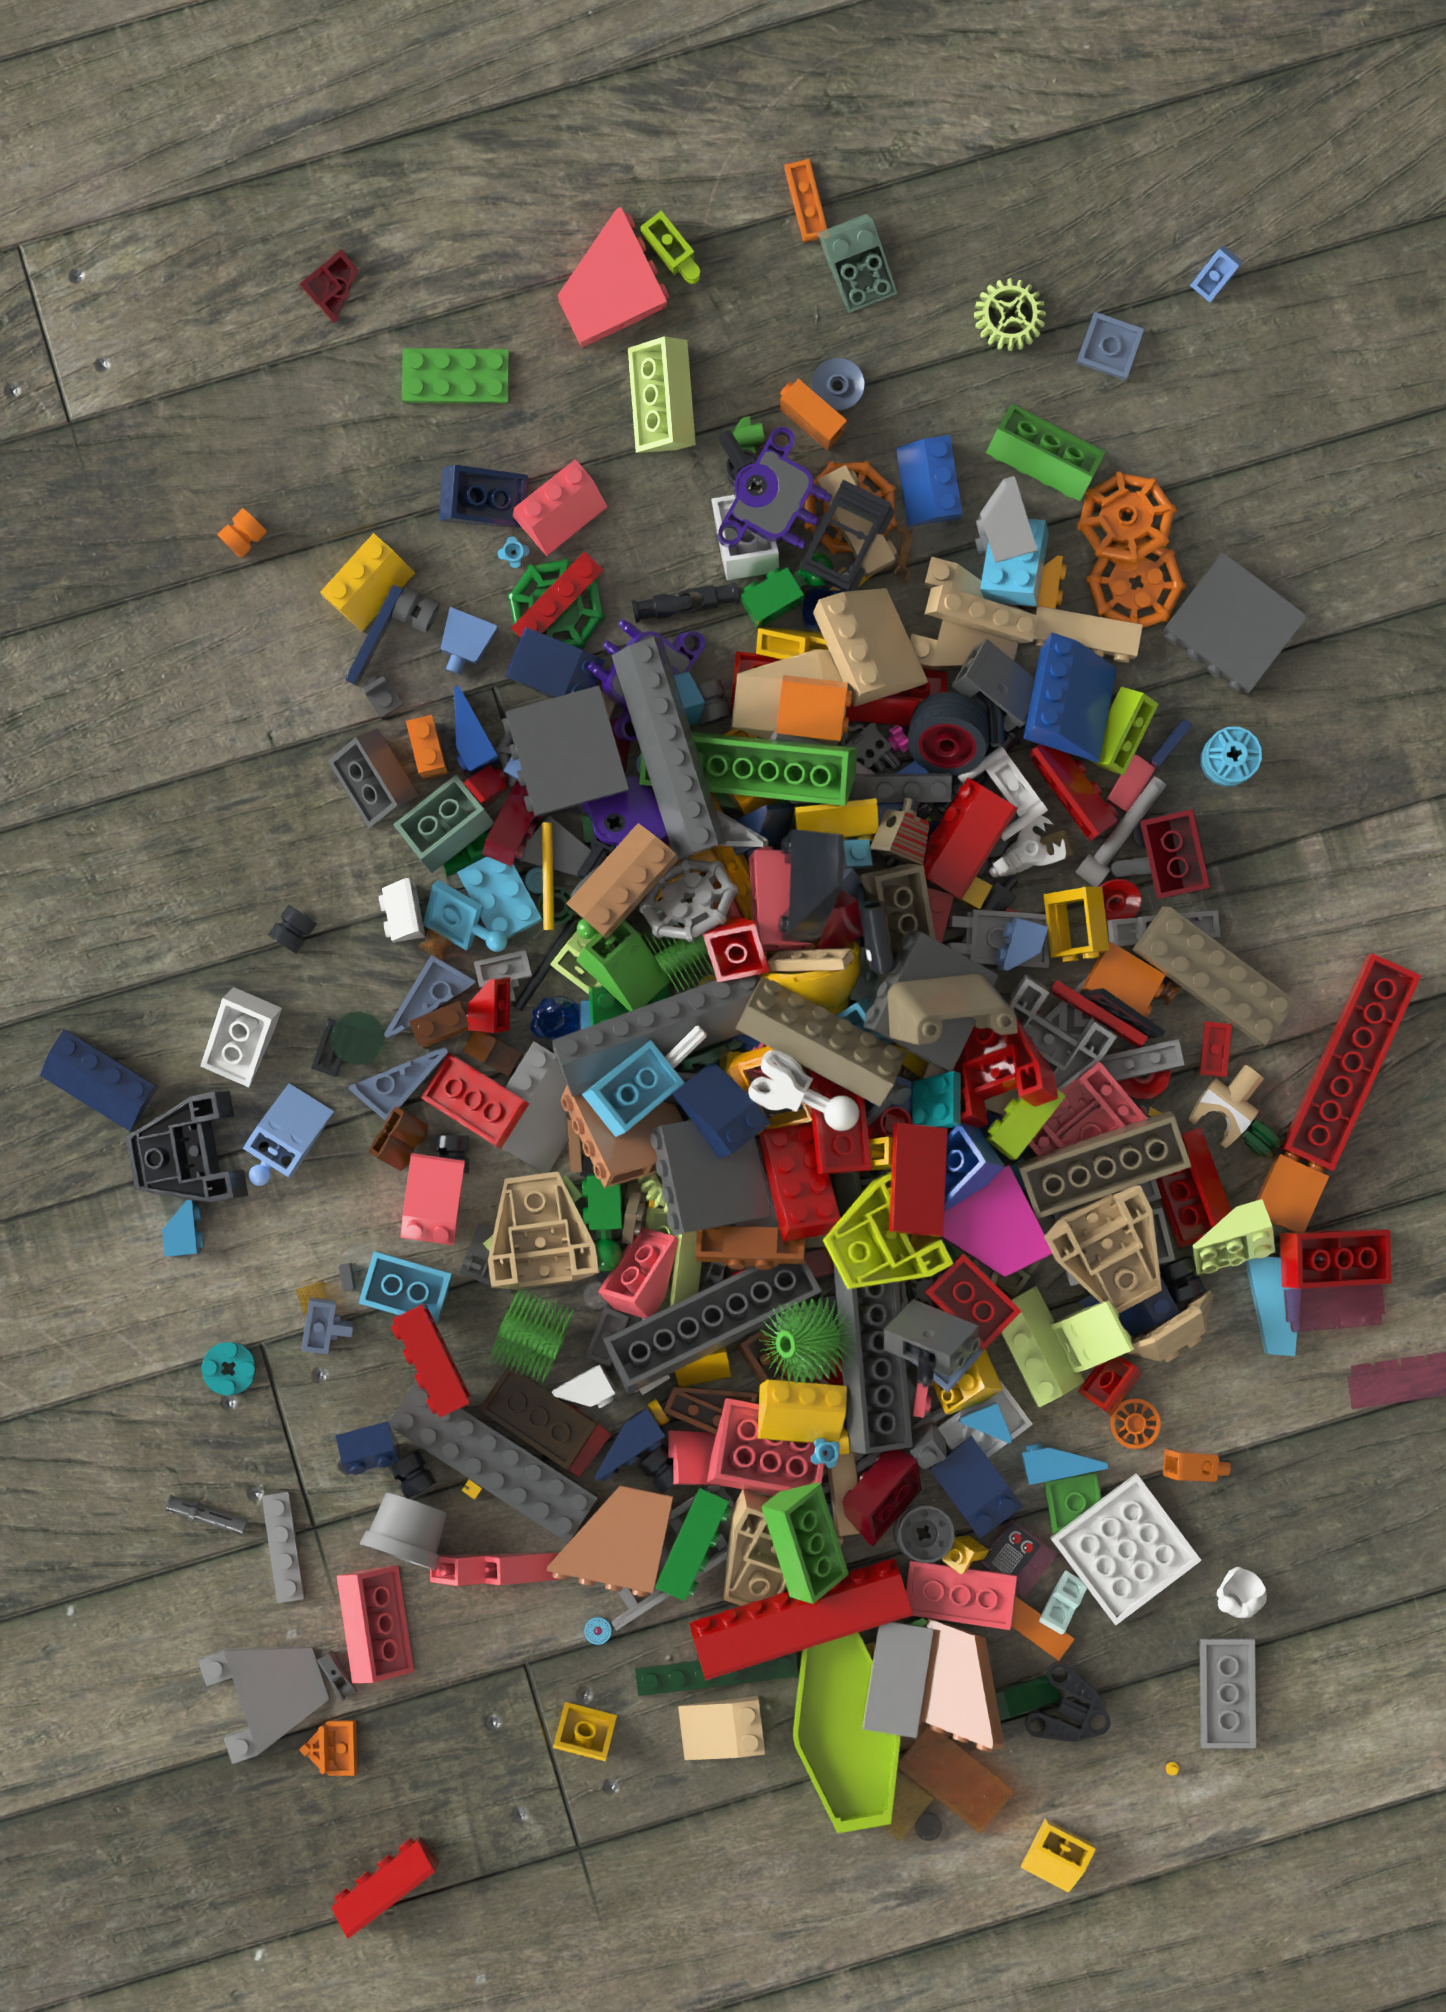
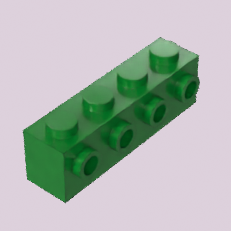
M702 1487L699 1488L655 1586L656 1589L685 1601L687 1596L693 1597L699 1582L694 1581L697 1572H704L710 1559L705 1554L709 1546L715 1548L721 1534L716 1531L720 1521L726 1523L732 1508L727 1506L729 1503L728 1499Z

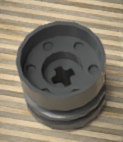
M914 1504L907 1507L896 1519L893 1526V1540L898 1550L906 1557L922 1563L936 1562L945 1557L951 1550L955 1539L954 1526L949 1516L941 1509L926 1504ZM926 1526L925 1532L928 1533L927 1536H921L917 1539L919 1534L916 1532V1529Z

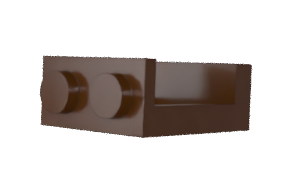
M460 1001L409 1021L418 1045L423 1046L424 1049L469 1031L467 1011L464 1004Z

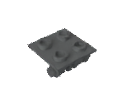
M479 1224L467 1256L463 1261L460 1274L491 1286L488 1265L490 1252L483 1243L494 1234V1229ZM500 1289V1290L505 1291V1292H507V1293H510V1290H511V1289Z

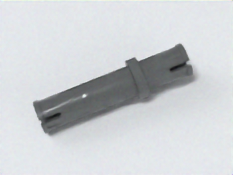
M170 1495L166 1505V1512L187 1517V1521L190 1522L196 1520L239 1534L240 1536L243 1535L248 1519L200 1505V1502L196 1500L191 1502Z

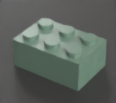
M455 775L393 825L420 860L433 873L494 825V822L458 776Z

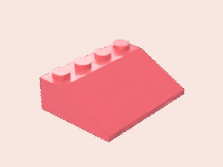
M729 1398L725 1399L711 1455L707 1483L773 1496L780 1491L813 1483L821 1484L824 1464L815 1465L811 1461V1456L815 1451L814 1443L758 1439L759 1404Z

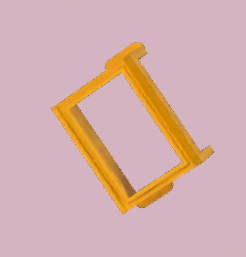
M769 1046L735 1055L728 1069L733 1081L748 1095L751 1082L745 1070L761 1066L764 1054L774 1050ZM800 1064L802 1071L807 1075L806 1067ZM802 1102L804 1108L797 1110V1112H785L770 1116L768 1120L771 1124L763 1130L812 1121L811 1107ZM758 1104V1106L760 1107V1109H761V1110L763 1111V1113L765 1114V1112H764L762 1106H761L760 1104Z

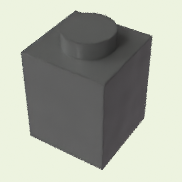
M933 1421L911 1431L913 1447H910L909 1451L917 1459L918 1464L923 1470L947 1459L946 1439Z

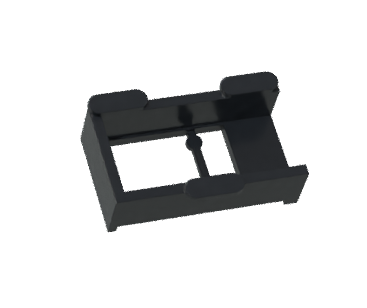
M843 479L827 513L821 516L813 532V541L800 564V570L844 592L856 591L865 573L862 565L877 535H882L886 532L895 512L891 502ZM838 506L874 523L868 536L864 535L862 531L858 532L833 520L832 518ZM830 523L856 535L860 540H865L847 577L812 560Z

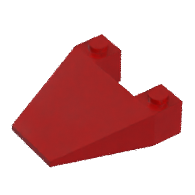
M1017 1017V1033L998 1034L991 1028L980 1029L974 1025L953 1071L961 1073L960 1123L977 1128L988 1125L985 1100L1018 1088L1019 1097L1034 1107L1059 1099L1054 1072Z

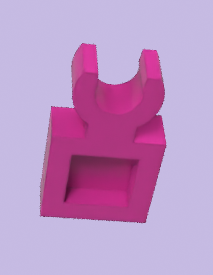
M897 724L888 731L890 737L887 738V741L892 746L894 752L899 750L904 755L909 751L908 738L901 726Z

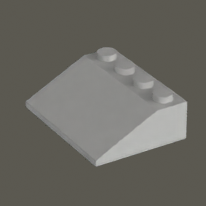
M533 1042L505 1087L530 1104L502 1148L542 1173H549L568 1143L566 1115L569 1113L563 1109L561 1097L567 1084L556 1055Z

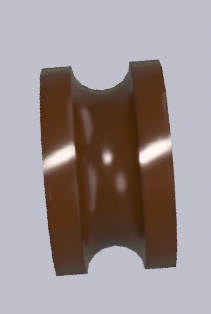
M1169 979L1157 999H1164L1165 1004L1168 1006L1179 992L1181 986L1174 985L1173 980Z

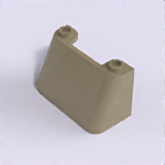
M966 974L897 982L888 991L890 1038L917 1045L933 1043L942 1034V1020L963 1017L973 1018L976 1021V1028H991L998 1034L1017 1033L1015 1013L983 975Z

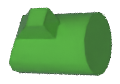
M750 416L743 417L732 430L742 450L747 449L756 454L755 445L765 443L762 423L751 424Z

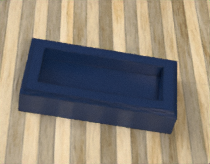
M1186 719L1182 720L1150 759L1149 764L1157 769L1192 724Z

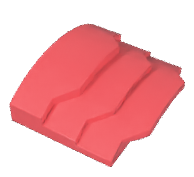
M1098 1061L1060 1091L1066 1097L1028 1145L1039 1156L1147 1119V1117L1103 1064Z

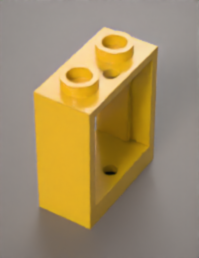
M1082 887L1044 894L1051 958L1062 957V962L1078 961V955H1083V959L1099 957V952L1109 951L1102 887ZM1084 901L1089 946L1072 948L1067 903Z

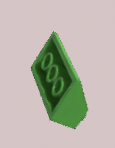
M1011 404L986 451L995 460L1004 462L1016 468L1020 473L1028 474L1039 480L1042 484L1051 486L1061 491L1065 496L1081 501L1106 453L1100 448L1014 404Z
M820 1483L780 1491L761 1506L790 1597L813 1604L849 1575Z

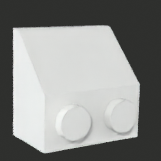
M600 1363L554 1388L552 1393L555 1397L590 1407L597 1404L601 1408L613 1401L612 1395L616 1393V1389L603 1365Z

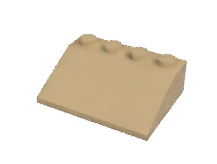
M887 588L847 591L819 599L813 614L843 682L848 683L847 691H852L851 701L854 707L927 684L928 680Z

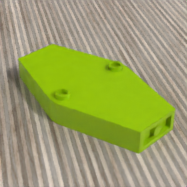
M859 1632L802 1650L793 1723L795 1748L837 1834L891 1824L901 1739L900 1735L862 1729L873 1660Z

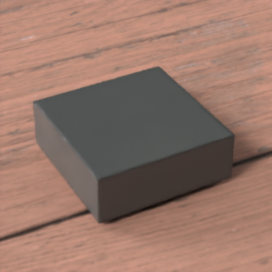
M352 1263L340 1265L339 1271L343 1290L356 1289Z

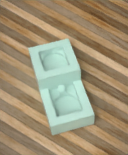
M1065 1570L1038 1622L1062 1635L1066 1631L1072 1615L1080 1605L1087 1589L1083 1581Z

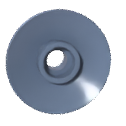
M832 358L820 364L815 370L811 383L812 391L834 410H847L853 407L862 397L864 377L861 370L853 362L844 358ZM834 383H841L843 388L840 391L834 390Z

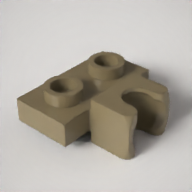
M628 1183L623 1212H625L622 1243L631 1245L634 1235H640L642 1217L644 1216L647 1203L646 1195L648 1193L640 1192L642 1184Z

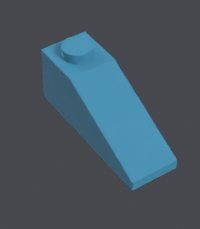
M1041 1442L1026 1445V1450L1020 1451L1026 1480L1029 1485L1108 1469V1463L1105 1461L1049 1446L1042 1447Z

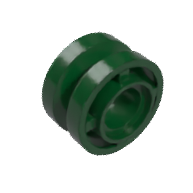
M554 887V900L560 899L564 902L563 911L554 913L555 926L568 923L575 914V911L566 904L570 900L571 893L562 887ZM543 893L538 900V911L542 918Z
M1254 1119L1250 1124L1252 1131L1245 1130L1240 1136L1253 1152L1269 1160L1274 1155L1271 1149H1279L1283 1142L1279 1139L1280 1136L1267 1124Z

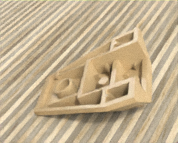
M816 649L737 673L732 726L763 739H769L777 729L783 675L843 682L830 650ZM810 738L825 745L837 746L839 741Z
M558 1171L506 1178L504 1180L488 1258L491 1288L520 1290V1287H522L523 1290L573 1283L599 1273L595 1244Z
M1140 1185L1079 1206L1061 1216L1044 1236L1055 1260L1100 1303L1109 1300L1111 1305L1117 1309L1118 1314L1162 1291L1153 1212Z
M1210 1290L1203 1292L1185 1305L1188 1309L1147 1335L1139 1333L1131 1338V1344L1134 1349L1125 1354L1156 1361L1165 1360L1167 1363L1180 1355L1178 1350L1185 1345L1191 1348L1202 1341L1201 1335L1206 1333L1214 1297L1213 1293Z

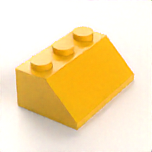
M373 533L320 593L323 598L360 631L364 632L377 617L392 586L395 585L402 589L416 573Z
M876 798L848 801L846 806L822 804L796 807L794 813L796 830L843 834L844 840L857 838V840L869 839V841H873V836H875L879 827Z
M766 1380L760 1384L758 1439L814 1443L816 1439L823 1438L826 1442L835 1441L838 1443L846 1415L847 1386L797 1382L795 1385V1382L789 1381L788 1385V1381Z

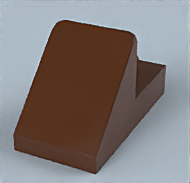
M473 1031L463 1049L467 1054L510 1077L522 1053L494 1037L479 1031Z

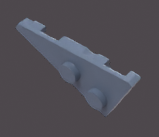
M431 955L384 1033V1036L389 1039L393 1038L411 1026L410 1020L438 1009L472 987L476 981Z
M445 1048L435 1050L415 1060L408 1061L388 1071L350 1085L348 1089L386 1121L391 1111L396 1106L402 1107L449 1051Z

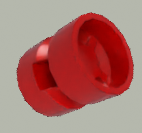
M893 1106L887 1108L868 1127L869 1139L893 1138V1126L895 1123L912 1124L910 1114L901 1107Z

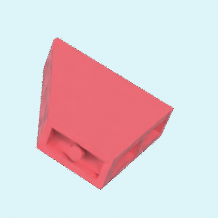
M622 207L615 210L558 294L561 307L581 348L666 309V299L670 298L663 283L659 285L655 278L658 272L653 261H647L643 253L647 249L641 236L636 238L632 230L635 228V224L630 213L624 214Z
M767 846L759 847L749 857L752 921H755L764 950H808L813 944L782 941V932L778 930L779 918L789 908L791 864L784 863L785 854H782L781 850H773L772 847Z

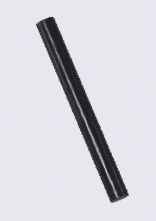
M572 917L513 1005L514 1007L523 1011L552 966L550 964L576 931L579 923L578 920Z

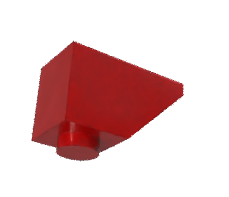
M489 765L467 779L464 784L485 809L508 789L505 783L508 778L499 767L494 770Z
M510 977L490 979L468 1003V1030L489 1033L510 1031Z

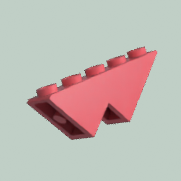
M559 1552L439 1555L437 1569H430V1582L463 1586L484 1583L509 1585L560 1580L552 1577L553 1572L547 1571L548 1565Z

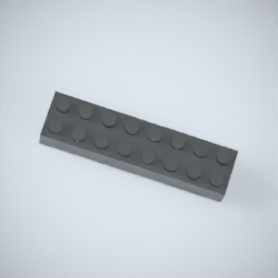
M416 1381L389 1421L391 1428L563 1541L569 1543L599 1495L465 1407H461L439 1418L438 1413L433 1415L426 1401L430 1398L426 1388L421 1390Z

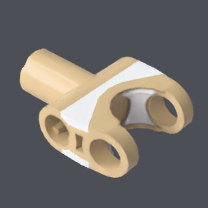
M1247 1065L1243 1066L1228 1087L1215 1078L1199 1098L1188 1120L1196 1124L1202 1115L1205 1116L1208 1112L1216 1111L1222 1114L1227 1125L1224 1132L1225 1136L1221 1140L1220 1145L1227 1148L1247 1129L1258 1114L1259 1110L1247 1101L1264 1078Z

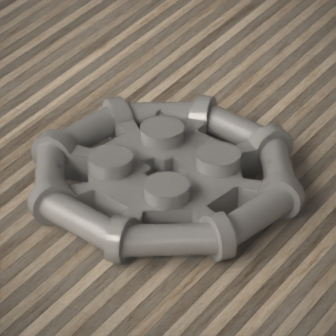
M686 857L668 870L645 896L639 908L640 912L647 918L653 929V935L661 938L665 936L686 939L688 942L695 941L697 936L719 924L723 925L727 921L726 915L733 898L738 894V887L732 883L724 870V864L720 861L707 862L692 860ZM693 871L708 872V873L705 875V877H703V876H700L698 873L693 872ZM684 873V876L671 884L668 883L669 880ZM718 879L722 888L714 890L712 884ZM660 889H662L661 901H655ZM693 897L692 903L688 904L687 902H684L686 899ZM718 900H721L718 909L714 910V902L717 904ZM665 912L667 917L660 921L657 914ZM678 923H684L685 928L673 926L678 925Z

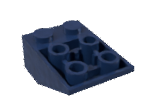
M648 1406L625 1421L594 1477L596 1481L600 1478L607 1481L618 1473L617 1467L623 1463L628 1467L641 1458L640 1452L646 1448L651 1452L663 1444L664 1440L662 1438L665 1437L666 1432Z

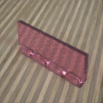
M1382 1284L1284 1290L1286 1322H1290L1292 1332L1311 1331L1312 1327L1315 1331L1335 1329L1336 1325L1339 1329L1359 1327L1360 1324L1363 1327L1381 1325L1382 1314H1385Z
M1446 1352L1428 1354L1429 1365H1425L1423 1355L1401 1358L1403 1369H1399L1397 1359L1375 1362L1376 1373H1372L1370 1363L1352 1365V1376L1347 1377L1351 1408L1357 1409L1446 1396Z

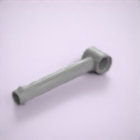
M1155 776L1152 778L1094 856L1089 853L1075 871L1077 875L1093 887L1100 885L1111 870L1107 867L1108 863L1153 805L1154 801L1166 788L1167 785Z

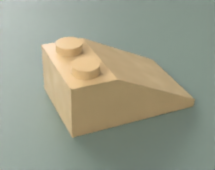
M758 1696L678 1706L685 1760L740 1758L765 1754Z

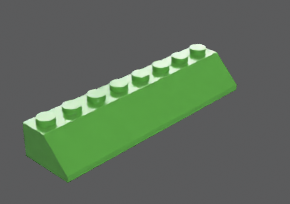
M692 732L710 792L847 805L856 775L857 748ZM641 752L640 785L652 786Z

